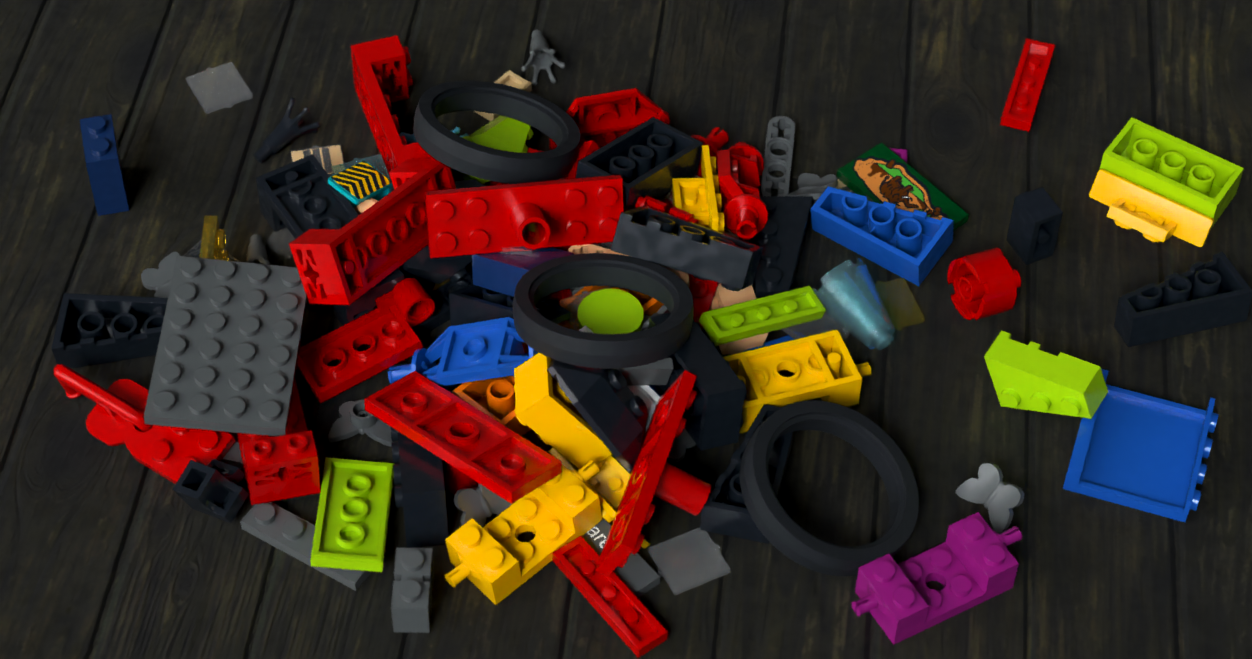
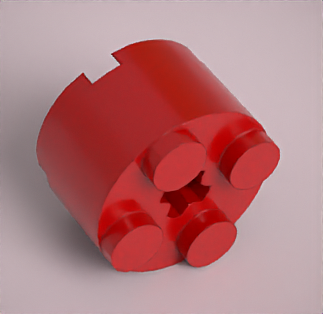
M996 247L953 260L948 268V285L953 283L955 294L950 296L955 308L965 319H983L1013 309L1017 288L1021 286V277L1016 269L1011 268L1000 248Z

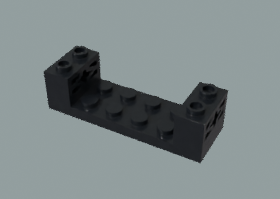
M313 154L256 177L261 213L275 232L287 228L296 239L309 229H341L359 215L346 197L327 183L330 176ZM397 268L352 304L333 305L334 315L343 326L376 309L375 299L392 291L398 282L404 280V274Z

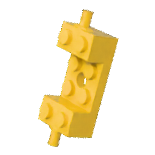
M838 329L723 357L724 360L729 362L731 369L745 383L747 388V398L744 400L742 411L743 425L740 427L739 434L749 430L764 404L783 407L795 402L819 397L822 401L840 404L845 407L859 404L862 377L871 375V367L868 362L855 365ZM781 370H788L789 372L794 373L795 375L791 377L781 376L778 372Z
M590 460L581 469L574 472L562 464V473L514 502L483 528L473 518L445 539L450 562L455 566L452 571L445 575L447 582L452 587H456L457 584L467 577L495 605L499 604L553 560L552 553L579 536H583L602 521L599 496L585 484L600 472L598 466ZM523 532L535 534V537L529 542L517 540V537Z

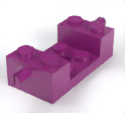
M979 512L949 525L944 543L897 564L890 554L871 561L858 569L855 593L860 599L852 602L853 611L856 612L857 616H861L869 611L893 645L1012 589L1019 563L1006 546L1022 540L1021 531L1018 530V527L1014 526L998 534L990 528ZM929 581H937L941 583L944 588L942 590L936 591L934 589H929L926 586V583Z

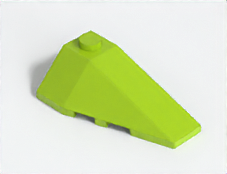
M500 115L474 133L463 138L497 150L527 153L528 147L525 142L532 138L534 132L531 130L530 125ZM458 171L464 180L474 179L482 184L489 182V180L473 177Z

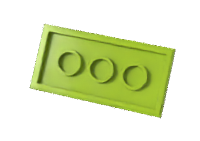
M325 458L310 566L374 572L383 571L394 477L393 464L395 463Z

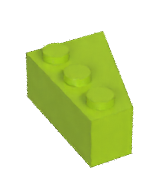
M1001 330L984 356L1001 407L1092 419L1108 393L1100 366L1062 352L1058 356L1039 350L1040 344L1032 341L1028 345L1010 339V333Z

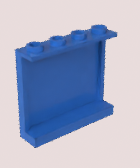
M1101 369L1106 383L1109 371ZM1106 384L1108 393L1092 419H1081L1063 489L1186 522L1189 510H1197L1201 491L1195 488L1196 483L1202 485L1207 465L1202 464L1201 461L1202 457L1206 459L1209 457L1213 439L1207 438L1208 432L1214 433L1219 414L1213 412L1215 399L1210 398L1207 410H1202Z

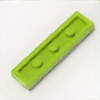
M806 286L703 312L699 322L715 346L821 319L826 309L812 288Z

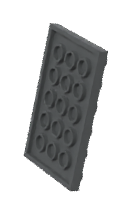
M185 256L176 257L144 412V424L266 436L286 435L307 303V294L305 293L297 267Z

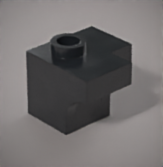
M213 459L208 465L190 460L172 489L192 509L228 523L233 522L249 495L243 487L239 486L245 474L238 467Z

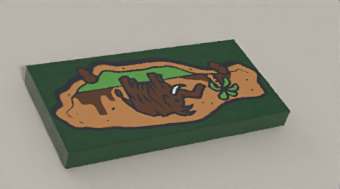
M882 142L837 170V179L855 194L866 196L868 201L883 204L884 201L896 204L898 209L914 212V210L926 212L927 217L939 220L942 217L952 219L953 231L968 220L969 214Z

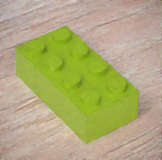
M1132 117L1105 150L1100 169L1112 172L1213 218V225L1236 195L1244 170L1243 167Z

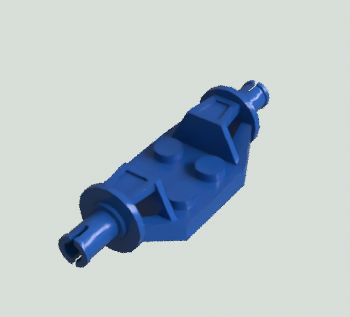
M510 317L450 326L428 349H417L412 356L410 364L389 367L388 379L390 384L417 371L444 389H454L460 383L506 376L514 377V368L539 352L528 346L529 353H525L522 345L524 341L515 329L514 319ZM440 358L439 364L436 365L435 361Z

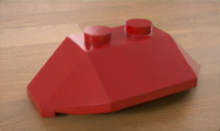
M637 88L579 97L574 100L566 111L580 129L579 151L584 141L594 140L601 148L652 117L668 125L670 123L669 114ZM549 138V150L555 149L557 147L556 143Z

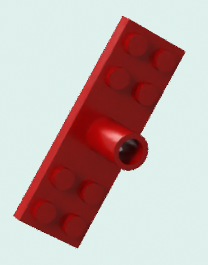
M621 175L424 191L430 258L613 242L620 214L624 212L623 178Z
M686 370L665 391L656 404L640 453L633 466L595 571L607 577L617 567L622 568L631 553L636 555L644 540V535L640 533L643 524L646 525L655 510V505L651 504L654 496L697 516L710 494L711 484L666 462L675 437H679L686 424V419L682 417L684 411L690 408L696 396L693 386L697 376Z
M417 371L365 398V410L444 460L445 489L454 495L462 488L478 487V484H481L512 504L562 473V461Z

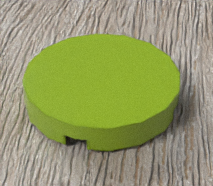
M601 289L583 298L578 306L577 322L579 329L586 325L595 334L633 333L642 330L644 309L640 301L628 292L620 289Z

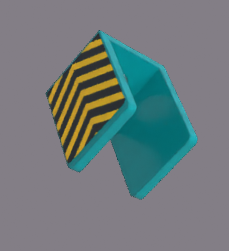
M365 160L329 177L327 182L344 195L353 208L371 197L379 201L388 195L393 188L392 181Z

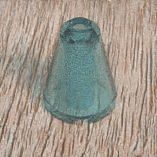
M857 258L856 264L848 260L836 266L821 278L820 281L823 286L818 292L815 288L812 289L825 307V314L869 349L877 348L881 350L893 341L894 337L892 335L895 332V327L866 264L860 258Z

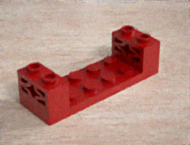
M398 35L350 45L355 91L391 180L389 172L405 160L433 159L418 142L407 144L405 136H399L400 126L396 114L391 115L390 113L392 112V102L409 99L408 86H412L411 74L406 67V64L411 63L407 46L402 47Z
M435 158L407 159L389 172L394 190L341 229H309L289 243L309 304L350 305L427 246L428 235L424 191L456 189L450 167Z
M294 379L286 435L266 436L236 433L251 505L321 492L316 446L312 430L307 431L296 380Z

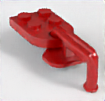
M57 364L53 369L54 376L65 390L68 398L75 399L82 394L97 403L86 419L87 430L93 437L108 446L125 444L131 455L139 463L174 484L177 483L190 460L203 465H208L213 459L222 461L236 441L233 435L223 431L144 424V412L149 390L130 379L117 380L106 390L64 364Z

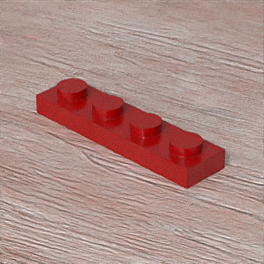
M1026 38L1000 125L1030 132L1055 45Z
M582 536L552 553L553 562L638 658L667 640V630L614 571L608 577L595 571L600 556Z

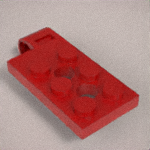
M406 278L398 282L392 291L375 299L376 309L299 348L296 368L319 403L409 358L417 349L423 348L421 340L412 327L424 322L433 314L435 303L417 279ZM361 345H370V348L367 350L357 351V348ZM338 359L341 361L336 366H327L332 360Z

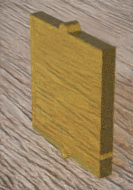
M904 278L883 283L877 281L874 285L854 290L874 334L893 329L900 331L903 327L924 323L925 318Z

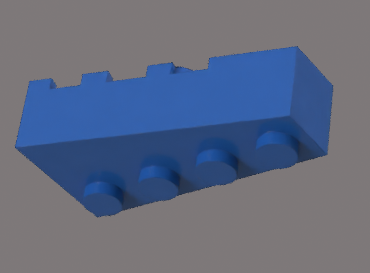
M829 186L811 207L812 230L917 286H920L953 242L952 219L942 217L939 220L927 217L926 212L914 210V212L896 208V204L885 201L883 204L868 201L866 196Z

